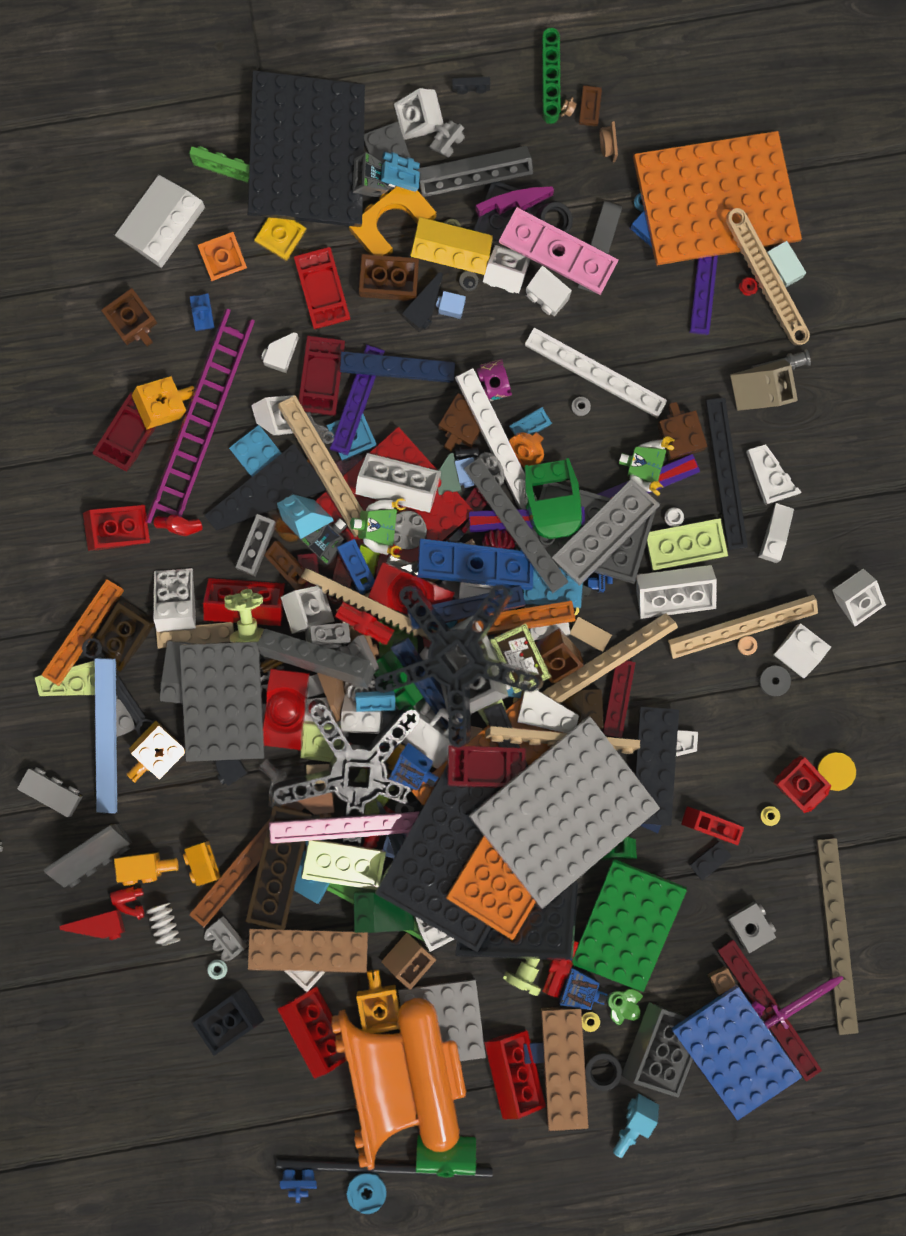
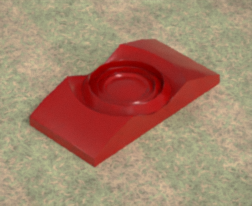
M331 247L295 256V263L314 330L351 320Z
M383 562L368 598L408 615V609L400 599V591L404 587L417 586L432 605L451 601L455 592ZM411 591L408 597L412 598V594L414 593Z
M279 669L270 670L266 713L263 724L264 746L302 750L303 725L310 673Z

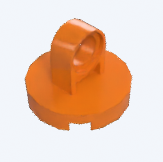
M520 432L509 440L521 467L540 464L544 458V450L541 445L544 438L537 432L533 436Z

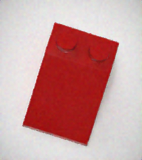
M145 505L94 509L83 513L88 551L150 543L148 524L145 522L147 518Z

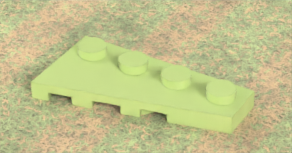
M92 661L72 667L60 686L52 683L42 675L35 677L39 696L95 695V662Z

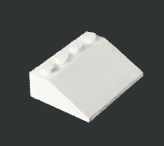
M158 175L115 236L162 268L205 209L202 200L189 191Z

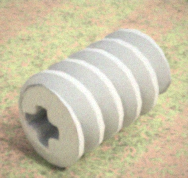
M170 903L153 907L147 911L148 914L154 915L149 921L156 922L151 928L158 929L153 936H159L160 939L155 943L162 944V946L181 940L180 938H174L179 932L172 930L177 924L170 923L175 918L174 915H168L172 908H166V906Z

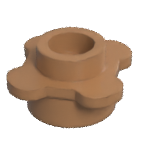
M573 97L568 100L565 99L560 108L562 110V117L564 114L570 117L574 112L577 103L573 101Z

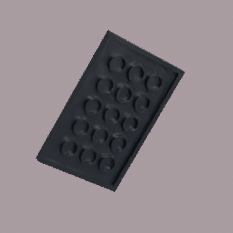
M574 881L544 908H540L535 902L513 940L491 927L478 952L456 941L455 955L465 957L573 960L578 882Z

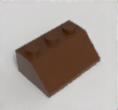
M362 254L359 285L360 297L414 301L417 298L419 258Z

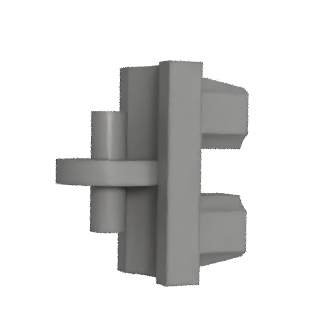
M453 121L445 123L443 127L437 125L435 127L437 135L429 147L443 156L450 157L453 153L451 144L453 142L461 143L465 138L462 133L464 127Z

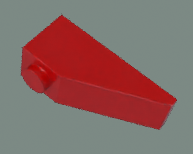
M690 807L686 808L681 823L683 826L735 845L739 844L744 827Z
M118 909L59 926L60 930L99 938L109 937V940L120 938V934L125 932L121 913Z

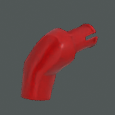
M172 514L169 517L157 516L154 519V526L156 528H166L171 533L181 536H188L203 529L201 521L197 518L186 520L183 517Z

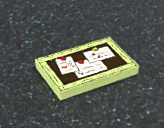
M526 624L490 640L501 662L538 673L543 681L551 677ZM511 671L510 679L516 682L518 676L514 671ZM523 679V681H522V682H524V681L530 682V683H531V686H533V685L536 684V683L533 682V679H530V680H525V679ZM512 687L515 694L522 691L520 689Z

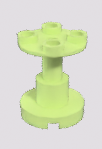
M244 589L240 594L225 596V607L240 612V620L237 622L238 630L232 633L230 642L259 641L264 629L257 628V621L255 618H252L251 609L263 603V596L252 593L251 589Z
M527 959L526 962L521 961L516 974L506 971L503 979L523 991L530 990V994L538 996L541 988L533 982L539 971L536 967L540 959Z

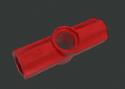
M345 602L342 603L335 615L336 618L349 624L357 632L370 636L387 645L395 631L377 621L372 615L359 611Z
M574 940L573 957H574V955H575L576 949H577L578 944H579V942H577V941H575V940ZM572 960L551 961L548 970L549 974L542 992L553 997H559L565 978H568L571 971Z

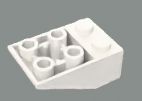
M192 568L154 571V623L157 632L196 629Z

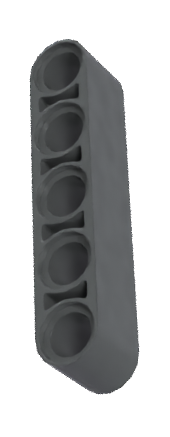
M604 201L591 246L606 254L609 253L623 206ZM580 284L578 286V288L593 292L592 290Z

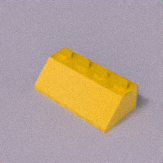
M419 217L410 255L411 257L485 275L493 235Z

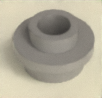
M578 397L572 402V411L576 415L584 416L590 411L591 404L587 398ZM583 403L585 408L579 409L578 404Z

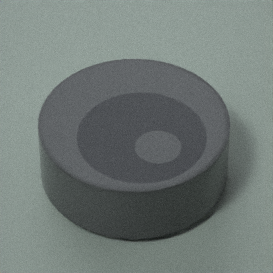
M471 271L462 273L459 280L461 288L466 291L474 290L478 285V276Z

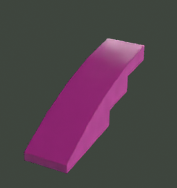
M535 187L505 193L477 204L476 212L480 217L494 209L498 211L499 215L514 207L524 211L553 196L554 189L553 187Z

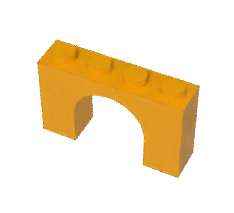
M395 186L391 192L381 195L380 201L375 205L371 204L364 210L365 213L362 214L361 227L349 226V230L370 255L390 256L393 253V248L377 229L378 219L384 212L390 209H401L407 212L418 224L419 217L434 220L436 218V211L418 190L414 192Z

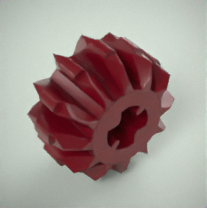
M491 530L490 533H485L482 546L514 550L515 541L506 530Z

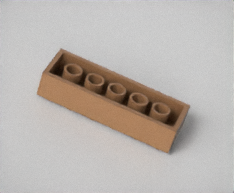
M250 929L248 970L366 973L368 933Z
M541 1008L549 1131L588 1129L581 1008Z

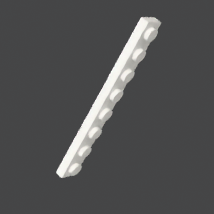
M536 328L533 329L525 343L526 347L658 418L667 402L666 399Z
M472 368L456 376L455 379L492 454L501 462L504 469V479L519 510L526 509L525 473Z

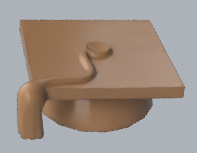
M615 121L611 123L610 127L600 129L602 155L604 158L612 155V162H616L618 156Z

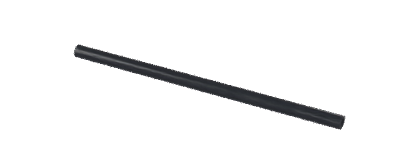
M277 1159V1169L438 1176L437 1173H416V1164L375 1163L374 1169L369 1170L368 1166L360 1168L359 1162ZM476 1167L475 1175L454 1174V1176L492 1178L493 1168Z

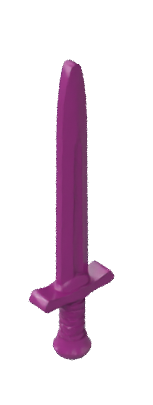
M837 976L828 980L778 1010L775 1004H772L771 1007L775 1015L764 1021L765 1025L769 1028L780 1021L782 1026L788 1029L789 1026L785 1023V1019L836 987L843 980V976Z

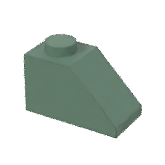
M451 453L439 469L442 482L438 488L439 495L444 494L446 491H457V493L462 491L454 454Z

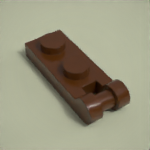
M275 541L264 556L296 590L303 589L307 580L301 578L305 569L279 541ZM297 574L300 575L298 580L295 578Z

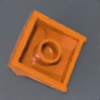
M234 232L198 245L211 281L247 268Z

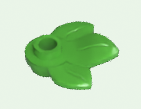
M627 989L624 992H612L608 997L612 1021L621 1025L625 1018L628 1020L639 1019L640 1009L637 1002L643 997L642 994L634 989ZM620 998L619 1004H616V1000Z

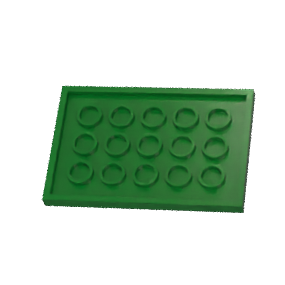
M613 859L579 941L572 965L644 992L683 901L687 887Z

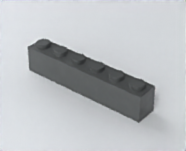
M527 146L419 168L417 170L420 172L419 187L423 197L533 174L532 159Z
M264 629L257 644L262 656L368 688L375 673L371 661Z

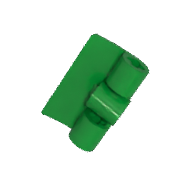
M392 649L376 660L380 669L374 675L377 678L404 668ZM402 672L400 678L403 682H406L407 675ZM393 679L383 682L384 686L394 683ZM414 683L392 690L395 691V704L399 710L406 705L414 706L424 698Z
M418 1135L416 1173H437L440 1177H452L454 1174L475 1175L476 1137H459L457 1143L451 1149L445 1152H434L423 1144L421 1136Z

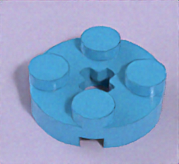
M360 1173L350 1181L347 1190V1199L350 1206L363 1214H371L381 1208L386 1198V1186L383 1180L375 1173ZM364 1188L372 1191L369 1198H366L365 1195L362 1196L361 1193L364 1192Z

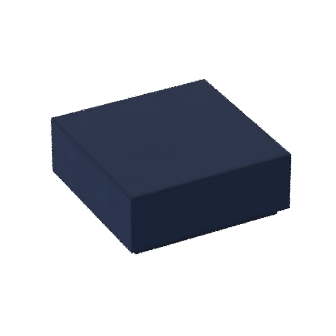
M543 1042L529 1044L534 1063H544ZM524 1044L525 1064H531L527 1044Z

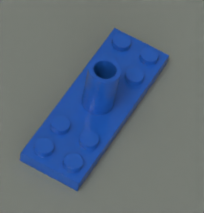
M420 539L417 577L490 586L506 584L511 588L521 586L524 590H532L534 568L522 551Z

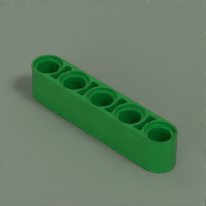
M548 28L544 31L542 38V116L546 123L553 124L557 122L560 114V35L555 28ZM553 37L555 41L549 42L546 38ZM553 55L556 59L549 60L547 56ZM549 73H552V74H554L556 77L553 78V79H550V78H548L546 75L549 74ZM551 91L554 92L556 96L549 97L546 93ZM554 110L556 114L549 115L547 111Z

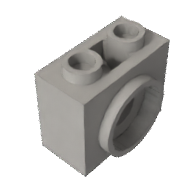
M349 624L316 625L310 626L305 630L306 642L337 650L339 647L346 646L351 642Z
M755 902L727 917L748 953L776 938L774 934L776 929L771 921L767 922L764 917L766 915L765 910L761 904L757 905ZM749 923L754 925L752 933H746L745 927Z

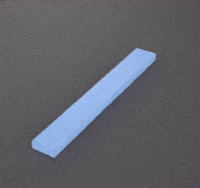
M96 658L97 812L116 813V659Z

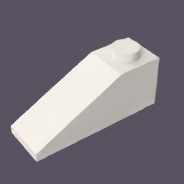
M775 503L759 558L774 563L781 561L794 512L793 508Z

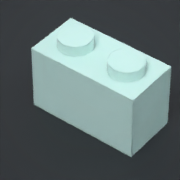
M787 241L767 252L785 287L800 280L806 274Z

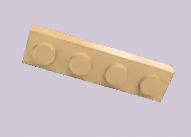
M234 623L196 625V629L157 632L156 629L158 649L167 648L168 641L197 644L230 642V636L234 633Z

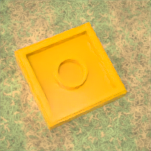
M268 217L254 241L287 261L307 229L294 220Z

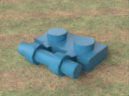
M384 152L382 159L387 161L382 164L381 181L416 192L419 189L420 172L415 170L419 169L420 163L415 162L414 159L409 157H400L394 152Z

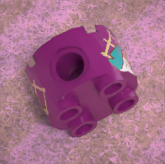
M502 359L481 364L480 368L477 369L480 382L484 381L485 386L483 389L490 402L512 395L506 370L502 365ZM492 377L499 378L495 385L489 383Z

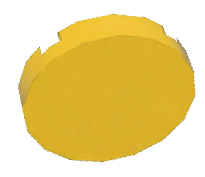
M834 752L827 754L817 766V771L831 784L830 790L840 791L847 789L852 785L856 777L854 762L843 753Z

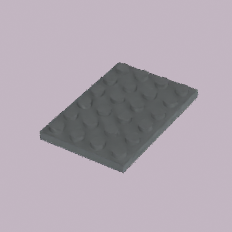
M559 483L544 484L539 500L573 495L572 488ZM580 490L581 505L585 509V524L612 498ZM655 511L594 571L595 573L635 583ZM531 529L551 558L576 534L547 539L538 535L534 529Z
M259 641L180 645L186 762L265 758L259 648L257 647Z

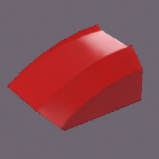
M803 756L794 759L776 776L773 782L804 813L812 811L829 794L831 784Z

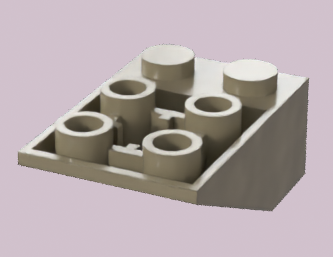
M785 359L730 374L737 411L775 407L798 401L792 366Z

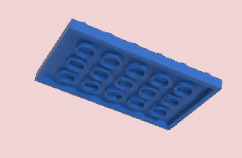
M735 985L672 1027L675 1035L737 1121L802 1078L797 1068L738 985Z

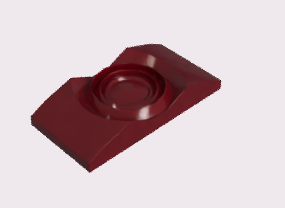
M307 336L299 402L305 412L336 416L342 373L340 372L341 352L345 350V340Z
M132 392L128 395L93 451V455L126 472L136 461L146 441L156 429V427L146 429L133 400Z
M452 745L448 746L447 785L503 788L526 768V748L477 746L457 748Z

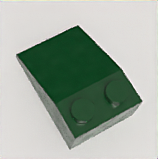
M375 891L354 892L355 933L414 930V916L376 895Z

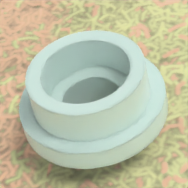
M213 960L208 965V974L213 979H221L227 973V965L222 960ZM215 966L221 967L220 973L214 971Z

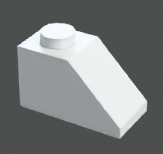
M289 334L269 344L268 349L265 348L262 354L264 365L286 373L299 339L298 334Z

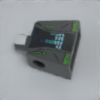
M366 152L354 159V193L378 197L388 190L392 191L395 185L381 181L382 161Z
M339 517L334 524L330 522L303 537L301 541L327 565L331 564L338 555L336 548L345 544L347 540L342 531L348 525L344 519Z

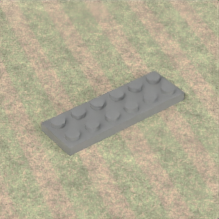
M631 479L552 557L553 561L580 586L660 504Z

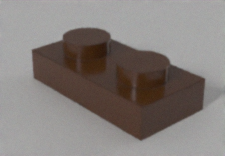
M583 86L579 125L598 127L601 87Z

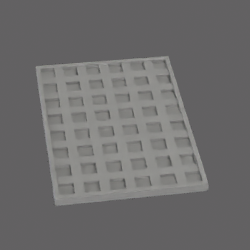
M587 717L472 812L469 817L538 906L544 908L658 811L660 807L592 718Z

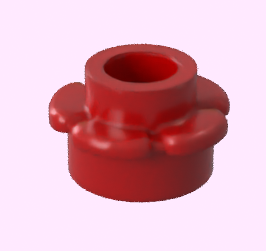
M744 278L742 283L739 284V289L745 296H750L757 292V282L753 278Z

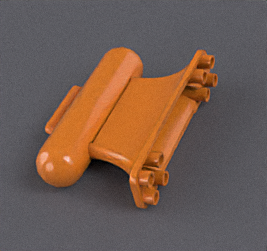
M412 998L400 1007L398 1011L400 1033L383 1035L362 1031L350 1022L344 1010L339 1011V1015L332 1016L333 1032L342 1033L336 1035V1048L338 1053L345 1051L347 1061L349 1062L362 1128L355 1130L356 1148H361L358 1149L360 1168L368 1166L369 1170L374 1169L376 1153L382 1143L393 1134L412 1126H419L423 1144L434 1152H445L451 1149L459 1139L460 1130L454 1099L465 1097L466 1089L457 1043L452 1040L442 1042L436 1009L426 999Z

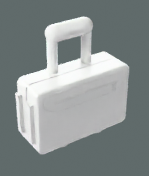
M444 708L439 710L432 721L420 713L418 724L402 741L405 745L411 744L433 761L432 766L435 768H439L448 760V746L451 745L449 742V729L444 731L435 724L441 716L448 721V712Z

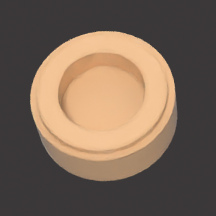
M744 636L738 641L737 648L741 654L751 655L757 650V641L751 636Z

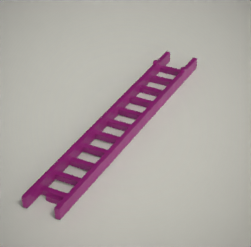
M225 309L145 520L146 523L151 524L156 509L182 517L254 325V320L248 321L243 335L236 329L229 326L225 327L231 311L230 309ZM223 332L241 339L237 352L218 344ZM216 349L235 357L231 369L212 362ZM209 367L228 374L224 387L205 380ZM203 385L222 392L217 405L198 397ZM196 402L215 410L211 423L192 415ZM189 420L208 427L204 440L185 432ZM183 437L202 445L197 458L178 450ZM176 455L195 463L191 476L172 468ZM169 473L188 480L184 493L165 486ZM163 491L182 498L177 511L158 504Z

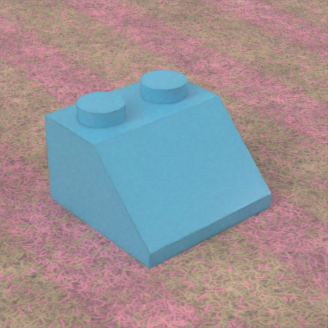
M293 494L277 503L283 522L300 539L333 521V518L313 499Z

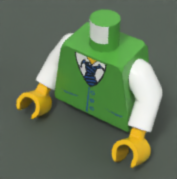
M667 436L663 440L640 444L639 447H635L633 456L622 453L619 464L630 467L627 475L630 477V480L633 479L645 491L653 492L658 496L660 492L656 489L658 487L663 488L658 479L666 454L664 449L673 450L674 447L668 444L675 440Z
M401 498L396 502L393 500L376 501L369 505L366 511L360 512V518L351 519L350 528L358 530V538L363 539L364 544L373 552L385 555L391 554L394 558H400V556L393 554L395 549L402 550L399 546H393L397 510L394 507L398 510H404L406 507L400 508L398 502L406 501L405 499Z

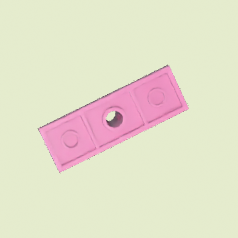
M519 208L515 209L499 240V243L599 295H601L618 263V259Z

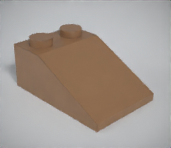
M317 673L329 706L337 722L341 721L345 697V681Z

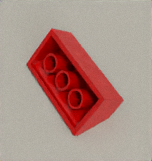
M208 579L203 602L205 621L237 623L240 620V612L227 609L224 597L240 594L244 589H251L252 593L263 596V603L251 609L252 618L256 619L257 624L281 626L283 615L281 597L284 596L285 584Z
M314 987L277 1009L314 1079L328 1074L347 1061L345 1051L337 1052L336 1035L342 1033L333 1032L332 1014L318 987Z
M528 1031L503 1035L484 1042L502 1118L520 1119L545 1108L546 1105L536 1064L533 1061L529 1045L531 1043ZM524 1044H527L531 1064H525Z

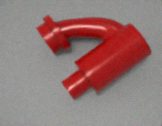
M130 887L110 893L112 904L119 911L137 916L138 920L145 917L143 906L136 905L135 909L124 904L137 900L138 896L144 895L142 888L135 889Z

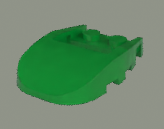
M569 458L531 466L525 465V505L535 532L547 539L567 537L576 533L582 522V499L579 484ZM570 480L573 495L535 501L532 486Z

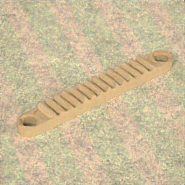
M740 208L729 211L726 215V223L734 236L733 239L737 242V246L741 249V254L744 255L745 261L748 262V267L751 268L752 274L755 275V280L758 281L759 287L762 288V293L770 303L769 306L777 316L776 319L780 322V326L784 329L792 344H805L810 337L809 330L744 210ZM734 213L739 214L741 217L739 224H735L732 221ZM797 330L802 331L804 335L801 341L795 338Z
M305 568L301 578L321 587L324 594L329 591L330 597L336 595L337 600L343 598L345 603L350 601V605L353 607L357 605L359 611L364 608V612H371L373 617L378 615L380 621L385 618L386 624L392 622L394 628L399 625L401 631L407 629V634L414 632L415 638L420 635L430 640L422 628L411 629L409 617Z

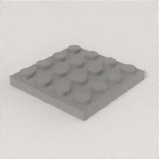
M476 979L412 987L411 990L409 988L398 989L400 1007L412 998H423L434 1005L442 1042L452 1040L457 1043L460 1061L486 1058Z

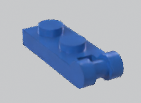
M355 539L338 546L336 549L357 592L364 595L366 591L372 589L375 579ZM366 577L367 582L362 584L360 579Z

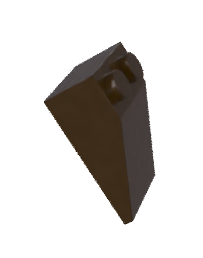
M127 601L117 603L96 639L102 644L104 656L116 659V669L121 672L145 641L155 625L154 619ZM96 641L93 642L89 649L93 654L98 650V643Z
M602 689L580 690L559 703L579 716L577 725L587 717H591L599 729L604 728Z

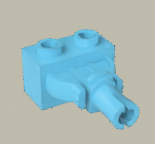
M640 1094L637 1095L636 1099L632 1098L628 1104L627 1109L629 1111L626 1116L628 1124L625 1130H620V1139L613 1149V1153L620 1158L624 1156L630 1145H635L639 1134L649 1138L658 1123L659 1105Z

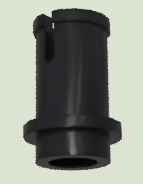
M459 446L458 449H455L456 460L479 457L478 447L461 448Z

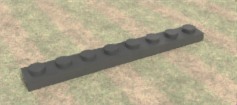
M478 458L464 468L465 473L553 594L568 584L566 577L482 460Z

